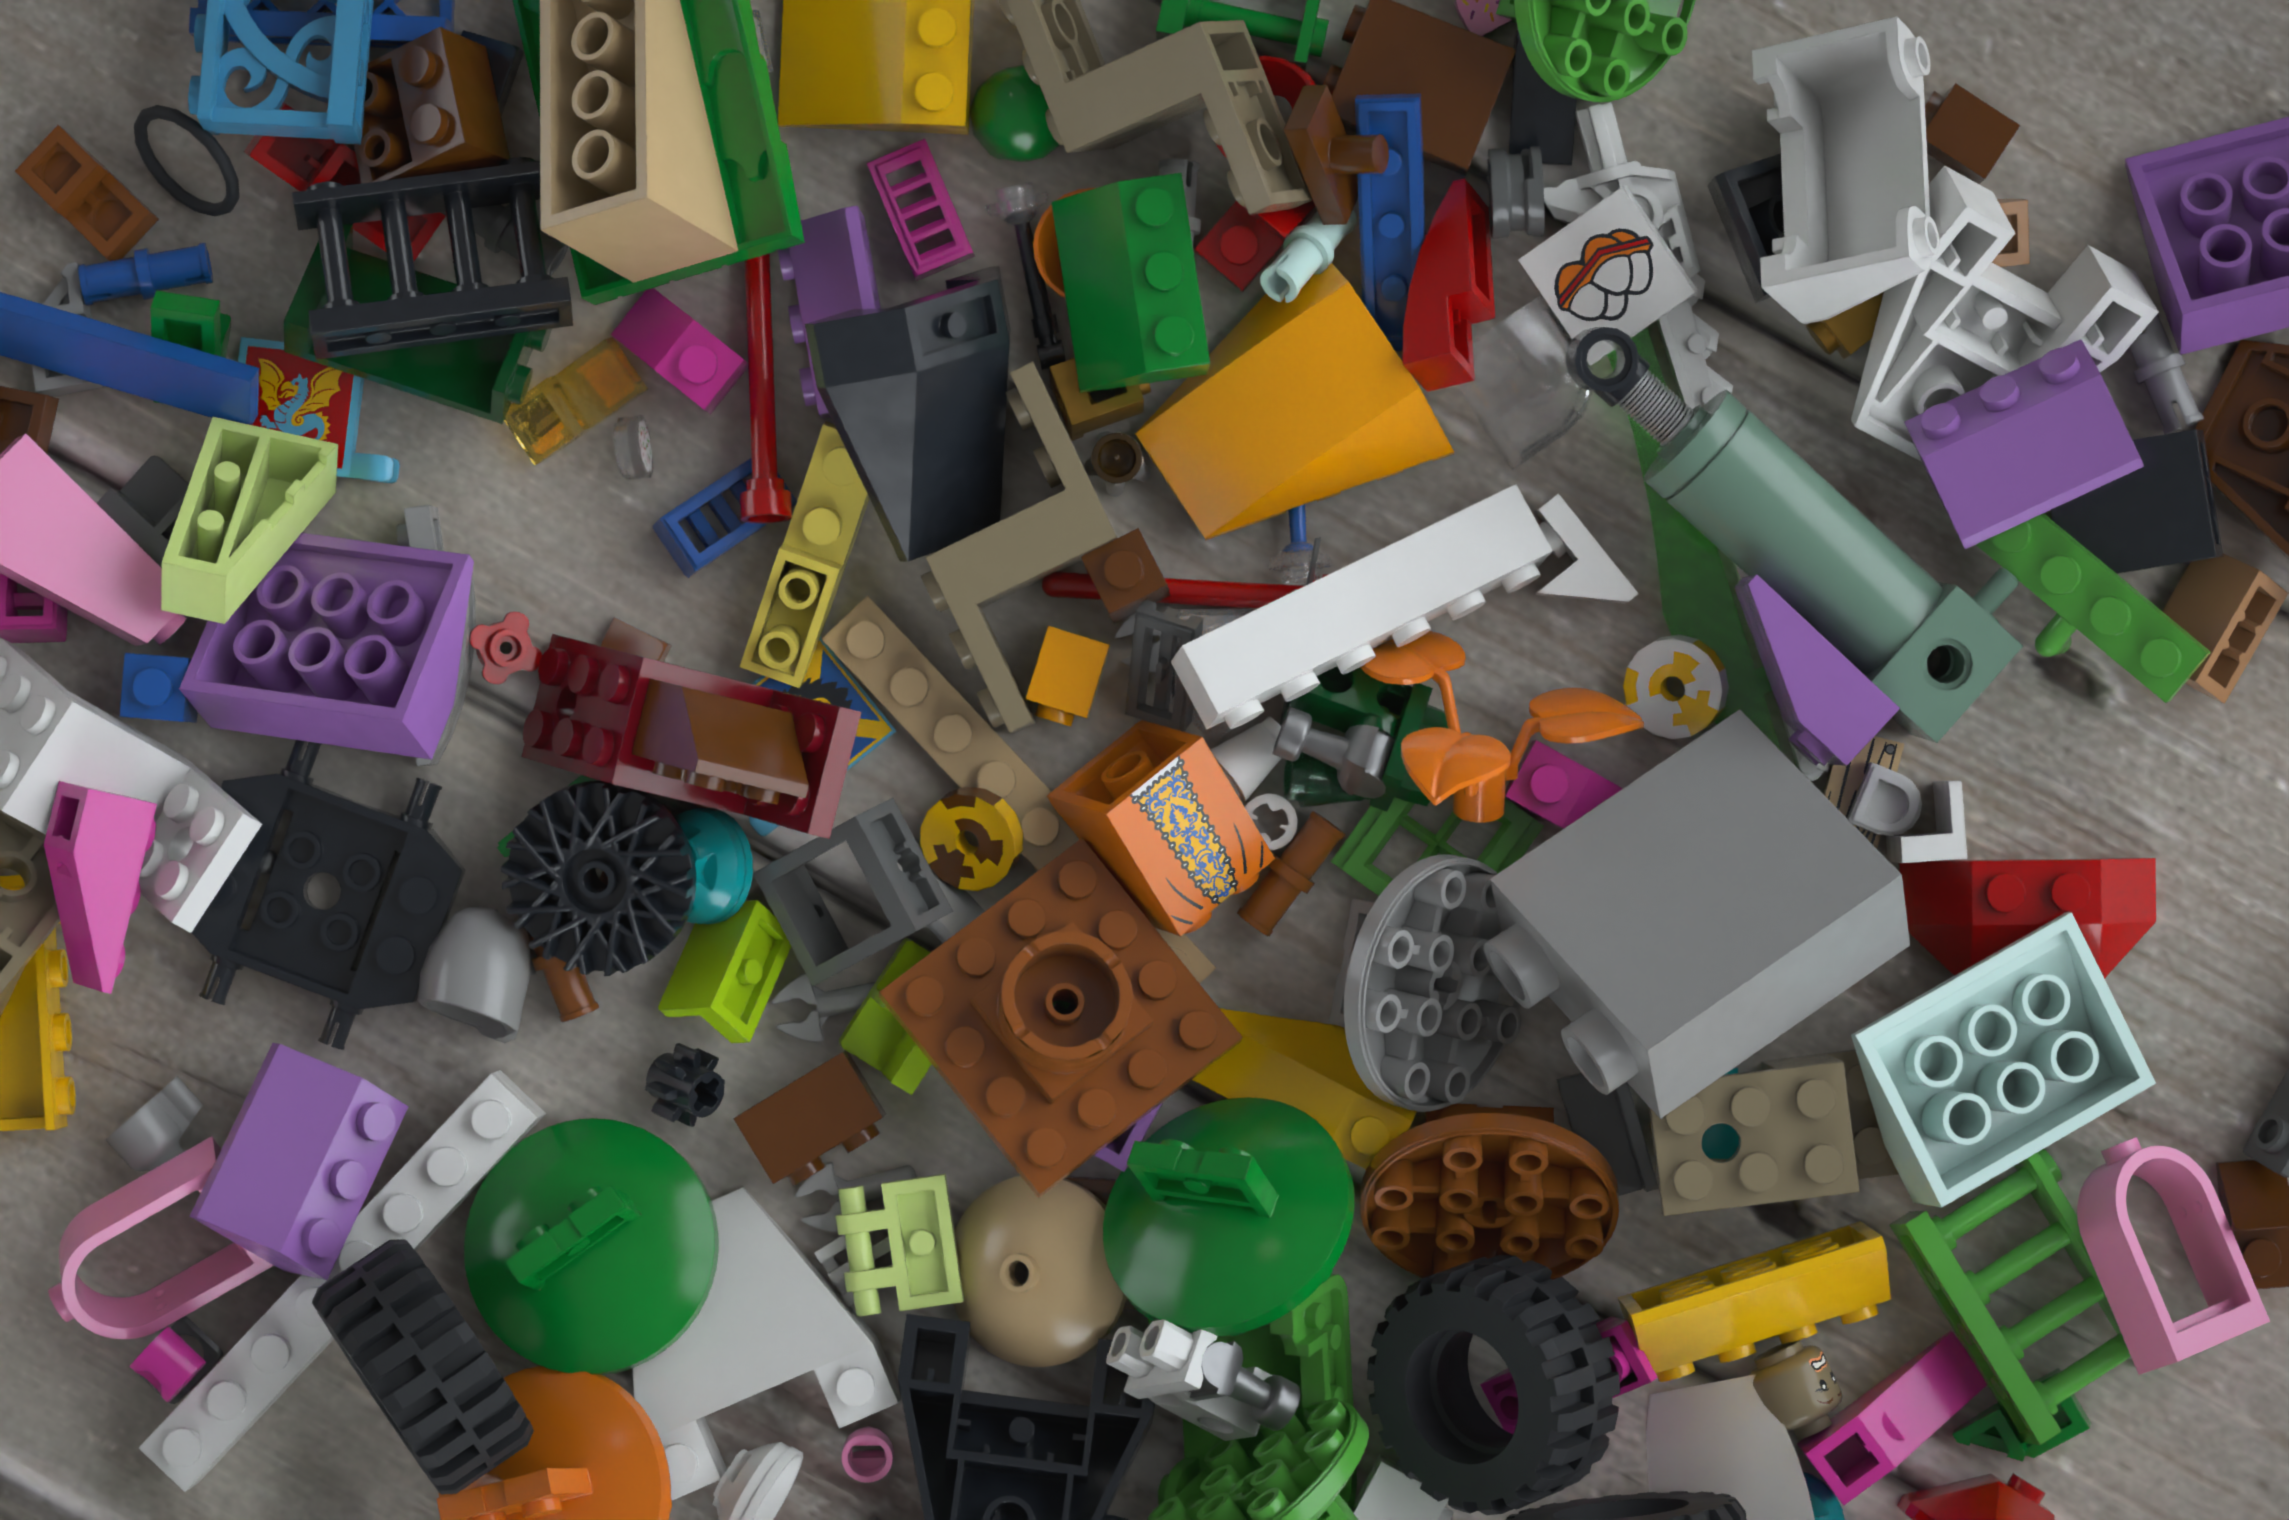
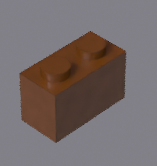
M844 1050L733 1119L771 1182L775 1184L787 1176L792 1186H795L825 1168L826 1166L820 1156L842 1143L846 1152L850 1153L879 1135L880 1132L874 1123L882 1119L886 1112L850 1053Z

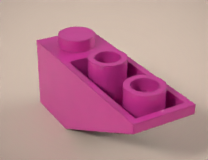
M59 781L46 832L44 848L73 983L111 994L115 978L122 971L125 962V947L123 943L130 915L136 910L140 900L141 888L139 877L145 852L151 847L155 837L156 824L154 814L157 804Z
M1950 1330L1831 1418L1832 1424L1829 1427L1802 1439L1797 1445L1832 1493L1844 1506L1895 1469L1985 1388L1987 1384L1966 1349Z

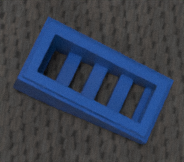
M751 458L659 518L653 525L655 533L687 578L768 525L747 522L742 525L722 496L724 492L730 489L740 504V493L746 491L743 479L752 475ZM784 482L785 490L790 491V489ZM791 492L792 507H794L797 499ZM707 504L728 533L722 539L718 537L700 511ZM686 519L705 546L706 549L701 553L697 551L679 525L683 520Z

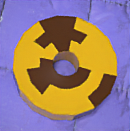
M963 787L950 791L927 811L920 827V847L930 868L942 881L957 889L979 891L995 886L1017 866L1023 852V830L1016 812L1002 797L984 788ZM965 831H970L977 837L979 847L972 846L967 842Z

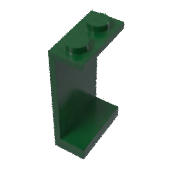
M353 224L343 225L353 300L358 301L360 304L387 300L392 295L388 262L353 250ZM318 240L284 319V352L503 424L511 402L519 405L523 403L533 373V368L527 367V363L533 350L544 351L552 329L316 360L308 311L322 309L327 304ZM415 270L418 292L424 295L451 292L452 289L457 287L456 283Z

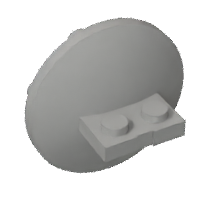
M1449 854L1430 856L1419 860L1398 874L1383 890L1376 901L1352 898L1343 944L1345 952L1341 973L1337 975L1329 1023L1345 1027L1349 1053L1360 1078L1375 1096L1391 1105L1422 1112L1442 1109L1451 1104L1461 1102L1490 1071L1505 1044L1512 1043L1519 1034L1521 1028L1520 1004L1515 999L1513 1006L1498 1003L1502 984L1491 968L1484 951V944L1502 932L1490 879L1498 873L1478 860Z

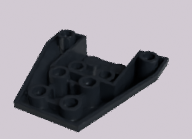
M999 266L984 268L946 280L947 290L890 308L852 309L805 324L817 389L901 562H909L937 552L1000 521L1007 406L1005 392L1008 387L1011 327Z

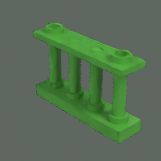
M2045 1149L2014 1165L2017 1171L1942 1219L1937 1215L1930 1217L1927 1211H1910L1889 1224L2023 1443L2036 1445L2045 1443L2061 1432L2060 1427L2053 1418V1415L2058 1412L2057 1405L2131 1357L2083 1243L2077 1214L2058 1185V1182L2062 1180L2060 1169ZM2031 1193L2050 1226L1977 1273H1973L1971 1270L1964 1273L1951 1252L1957 1248L1956 1240ZM2065 1248L2084 1280L2009 1329L2005 1325L1998 1327L1985 1307L1991 1302L1989 1295L2060 1249ZM2098 1302L2117 1335L2044 1383H2041L2039 1380L2031 1382L2019 1360L2024 1358L2023 1350Z

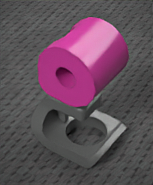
M184 1316L177 1320L171 1328L167 1326L129 1367L142 1377L167 1403L176 1404L223 1357L224 1353L187 1316ZM180 1335H189L196 1338L203 1347L204 1358L196 1353Z

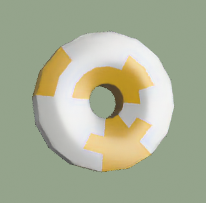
M1679 634L1660 637L1639 650L1627 666L1623 689L1626 706L1641 717L1646 730L1653 735L1668 739L1692 737L1716 720L1725 707L1729 685L1726 669L1716 652L1699 639ZM1673 676L1682 680L1685 686L1683 697L1673 696L1668 691L1667 680L1669 677Z

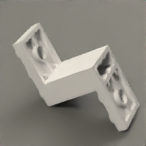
M0 638V810L46 835L59 781L157 804L154 814L156 832L151 847L145 852L139 877L140 894L171 923L191 933L260 829L262 823L185 756L69 692L23 650Z

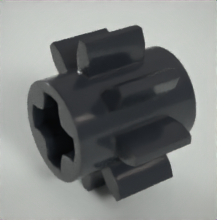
M681 1043L675 1045L674 1053H664L657 1057L651 1064L646 1077L645 1090L651 1096L657 1098L651 1111L673 1123L679 1121L690 1127L695 1126L697 1117L703 1118L711 1115L719 1107L724 1096L725 1080L713 1071L718 1064L719 1058L699 1048L694 1050Z

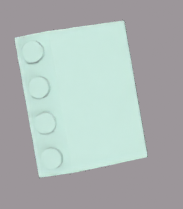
M2065 912L1851 1034L1884 1145L1913 1203L1941 1208L2156 1084L2072 912Z

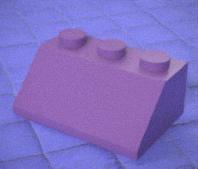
M857 205L801 220L805 243L783 250L778 249L784 281L795 279L799 304L788 306L793 339L795 344L806 342L810 367L799 369L806 407L817 405L819 416L823 419L831 417L816 386L805 324L852 309H881L866 220Z
M2082 339L2063 348L2051 350L2043 357L2005 375L1991 378L1983 385L1945 403L1936 404L1928 408L1924 413L1904 422L1928 477L1965 549L2144 467L2104 379Z
M272 1043L190 1217L285 1272L328 1280L409 1106L362 1077L282 1044Z

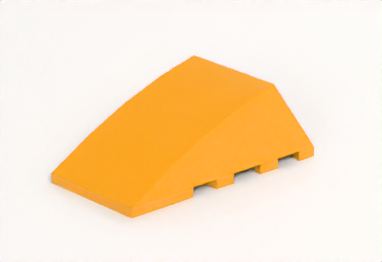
M1332 263L1321 274H1313L1301 288L1298 296L1291 302L1286 303L1285 297L1282 302H1278L1265 294L1209 354L1211 364L1207 375L1187 378L1135 433L1137 439L1205 541L1284 514L1286 510L1315 500L1318 502L1339 495L1341 491L1375 479L1379 481L1402 473L1404 469L1430 460L1436 461L1454 455V450L1420 387L1410 372L1403 366L1402 360L1349 281Z

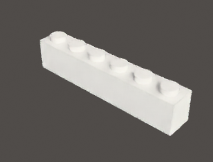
M1517 484L1182 645L1171 660V664L1206 729L1226 721L1230 729H1233L1263 713L1264 709L1260 704L1281 693L1285 701L1288 702L1313 690L1320 684L1317 676L1338 666L1341 674L1349 673L1363 666L1376 657L1372 650L1373 648L1391 639L1394 640L1397 647H1401L1420 638L1431 630L1428 621L1448 612L1452 620L1468 615L1486 603L1483 594L1502 585L1507 593H1512L1525 587L1541 576L1538 567L1553 550Z

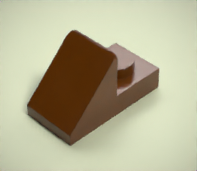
M2254 1159L2216 1162L2219 1201L2256 1289L2289 1287V1184L2287 1178L2277 1174Z

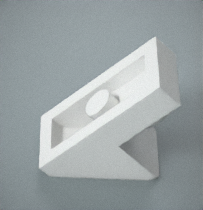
M1559 493L1535 512L1542 521L1539 527L1553 550L1552 553L1559 559L1567 552L1574 561L1573 564L1536 592V595L1625 604L1639 594Z

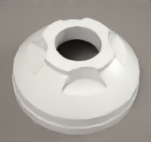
M782 1442L763 1445L750 1451L742 1449L721 1477L713 1494L715 1498L712 1505L717 1507L718 1520H774L798 1475L803 1460V1452L794 1447H789Z

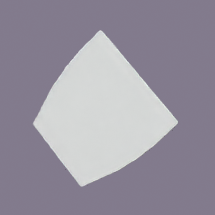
M1756 1375L1675 1389L1649 1396L1646 1427L1649 1492L1669 1493L1672 1491H1688V1493H1697L1702 1491L1713 1492L1714 1494L1724 1493L1738 1500L1746 1511L1747 1520H1815L1808 1487L1795 1448L1785 1425L1766 1408L1754 1389L1753 1380Z

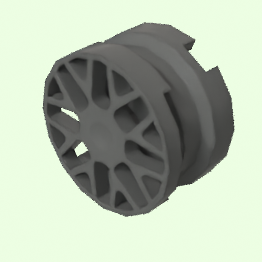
M1540 146L1523 149L1521 154H1507L1505 148L1488 149L1487 182L1492 239L1508 238L1511 231L1524 230L1527 235L1543 236L1545 211Z

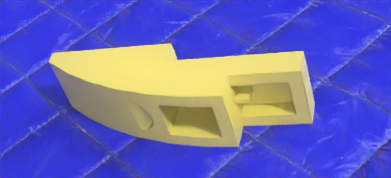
M828 421L822 426L784 542L778 550L739 666L797 688L802 686L870 499L835 425Z

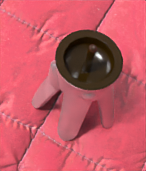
M1104 431L1097 436V443L1090 458L1085 462L1084 469L1088 476L1098 475L1105 480L1106 490L1109 495L1113 497L1122 495L1125 483L1132 478L1142 482L1148 480L1150 468L1144 463L1141 452L1143 446L1135 434L1128 436L1121 432L1111 433Z

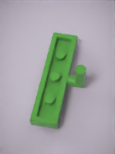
M2044 513L1976 544V546L2000 566L2012 573L2018 581L2057 612L2035 640V649L2041 656L2051 657L2066 652L2072 643L2071 636L2078 630L2162 701L2168 703L2211 653V651Z

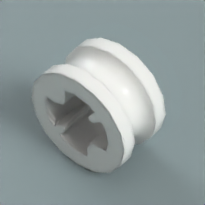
M1267 793L1256 796L1245 806L1251 819L1258 820V816L1252 813L1263 804H1267L1272 812L1283 809L1286 813L1288 824L1280 825V828L1285 830V833L1280 838L1271 841L1266 833H1261L1270 851L1283 848L1292 840L1297 831L1298 818L1294 807L1287 799L1280 795Z

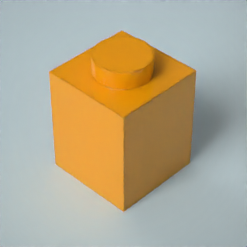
M1048 626L1025 698L1026 700L1038 703L1035 716L1070 727L1075 715L1088 719L1111 646Z

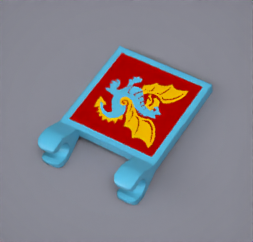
M241 337L238 362L259 368L258 416L253 422V426L338 444L337 477L391 484L397 482L400 469L399 460L384 455L355 453L364 378L284 352V342Z

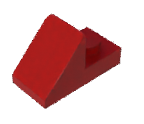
M1236 200L1196 246L1194 252L1243 293L1282 248L1285 238L1294 228L1301 226L1316 206L1312 200L1294 209L1249 215L1246 206L1240 205Z

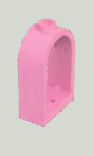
M213 1136L91 1204L73 1218L65 1229L59 1246L61 1282L48 1289L50 1299L64 1321L69 1322L75 1319L87 1330L111 1339L145 1337L167 1327L274 1266L240 1245L232 1243L151 1290L136 1296L111 1297L100 1294L84 1284L77 1275L81 1262L94 1248L192 1192L198 1190L201 1193L221 1151Z
M2137 1137L2101 1151L2106 1163L2096 1168L2087 1177L2079 1194L2077 1205L2078 1226L2085 1248L2138 1374L2140 1375L2179 1362L2270 1322L2216 1191L2203 1169L2188 1155L2171 1147L2150 1146L2142 1149ZM2132 1175L2149 1183L2164 1201L2208 1305L2207 1308L2173 1323L2129 1220L2126 1193Z

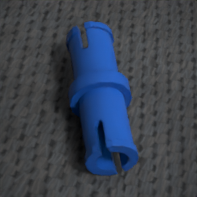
M205 242L199 243L197 246L150 254L148 248L134 250V257L91 265H78L80 286L87 306L93 305L96 302L141 294L144 300L154 299L156 290L163 291L202 283H213L211 261Z

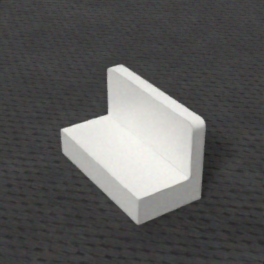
M1961 781L1933 782L1936 832L1886 836L1887 860L1889 862L1911 863L1967 859Z

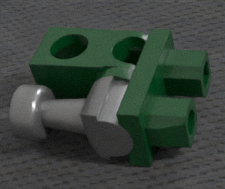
M1338 666L1317 676L1320 684L1316 688L1288 702L1283 717L1284 721L1273 748V755L1289 761H1296L1301 752L1336 768L1337 779L1346 793L1351 796L1355 794L1371 798L1370 806L1386 812L1394 797L1422 806H1428L1430 800L1418 788L1405 768L1401 757V743L1408 734L1424 728L1441 727L1448 729L1445 711L1428 705L1433 688L1420 683L1413 684L1412 687L1410 685L1384 683L1370 677L1360 667L1349 673L1341 674ZM1312 720L1345 733V736L1342 737L1311 728Z

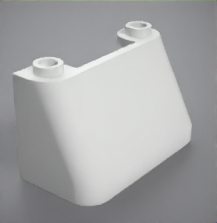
M1896 16L1752 50L1753 80L1758 85L1769 82L1774 92L1775 108L1767 109V122L1780 133L1784 237L1772 240V252L1776 255L1760 258L1761 288L1799 322L1809 324L1828 320L1930 268L1932 255L1938 254L1940 243L1936 224L1932 217H1930L1923 76L1928 75L1930 72V56L1923 38L1920 36L1914 37L1910 29Z

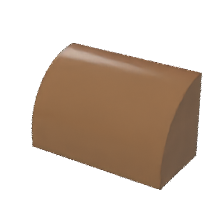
M2223 554L2224 557L2190 562L2162 612L2211 651L2209 656L2185 684L2225 704L2286 599L2288 592L2261 570Z

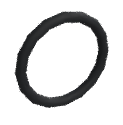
M155 105L141 110L134 123L135 144L145 166L158 184L173 198L195 212L214 217L232 212L240 198L239 179L229 156L216 138L208 131L203 130L201 124L177 109ZM159 118L174 122L189 131L206 147L219 165L226 183V196L223 201L212 203L200 200L185 191L167 174L156 159L148 141L147 127L150 121Z

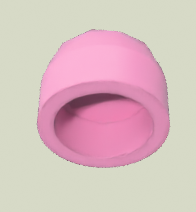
M867 1426L857 1429L845 1440L842 1451V1465L846 1473L857 1481L864 1483L878 1481L886 1476L891 1469L894 1455L893 1445L889 1437L878 1428ZM881 1446L884 1451L866 1450L853 1452L852 1447Z

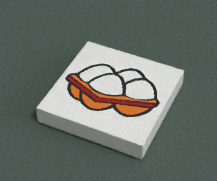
M1626 185L1613 192L1518 259L1572 339L1583 330L1594 327L1617 328L1632 338L1699 292ZM1605 341L1595 343L1587 354V362L1590 366L1614 351V348Z

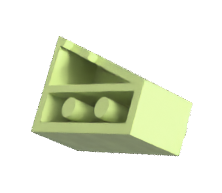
M212 417L162 560L161 610L225 624L336 493L338 444Z

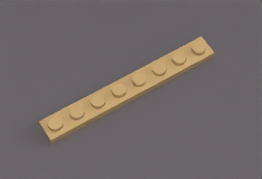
M868 595L822 638V641L960 788H984L1002 797L1016 812L1023 830L1022 854L1038 871L1080 840L1047 798V795L1052 791ZM1155 928L1199 983L1216 969V966L1186 934L1180 937Z

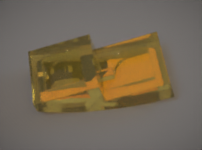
M610 337L601 341L558 374L547 377L529 390L521 405L512 403L504 422L535 466L602 423L647 391L648 388L614 338Z

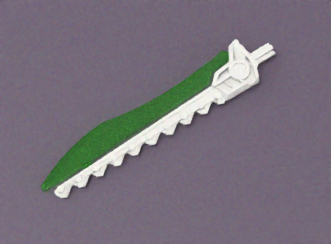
M1612 102L1576 111L1575 115L1591 173L1565 180L1557 188H1544V203L1554 220L1569 224L1622 186L1626 185L1699 291L1656 321L1681 401H1684L1692 410L1698 405L1703 407L1714 396L1726 389L1732 394L1733 385L1708 367L1705 360L1711 355L1712 351H1717L1719 333L1696 316L1691 308L1698 299H1703L1705 280L1697 275L1701 269L1675 172L1668 169L1641 166L1638 161H1627ZM1647 327L1631 339L1636 344L1638 353L1650 363L1648 371H1651V374H1654V377H1657L1666 386ZM1615 350L1607 355L1613 371L1617 364ZM1629 414L1627 417L1633 432L1644 481L1646 472L1658 456L1656 451L1660 442H1657V438L1653 439V436L1647 433V429L1643 430V427H1640V423L1637 424V421H1633V417L1630 418ZM1644 481L1657 555L1662 613L1671 636L1680 634L1699 639L1716 652L1726 669L1729 689L1725 707L1714 721L1715 724H1719L1740 709L1781 751L1764 697V693L1772 691L1764 667L1755 669L1717 547ZM1733 562L1738 581L1743 577H1747L1748 575ZM1783 721L1789 739L1795 731ZM1790 743L1796 767L1810 781L1818 779L1823 771L1828 772L1829 763L1825 766L1820 763L1814 765Z

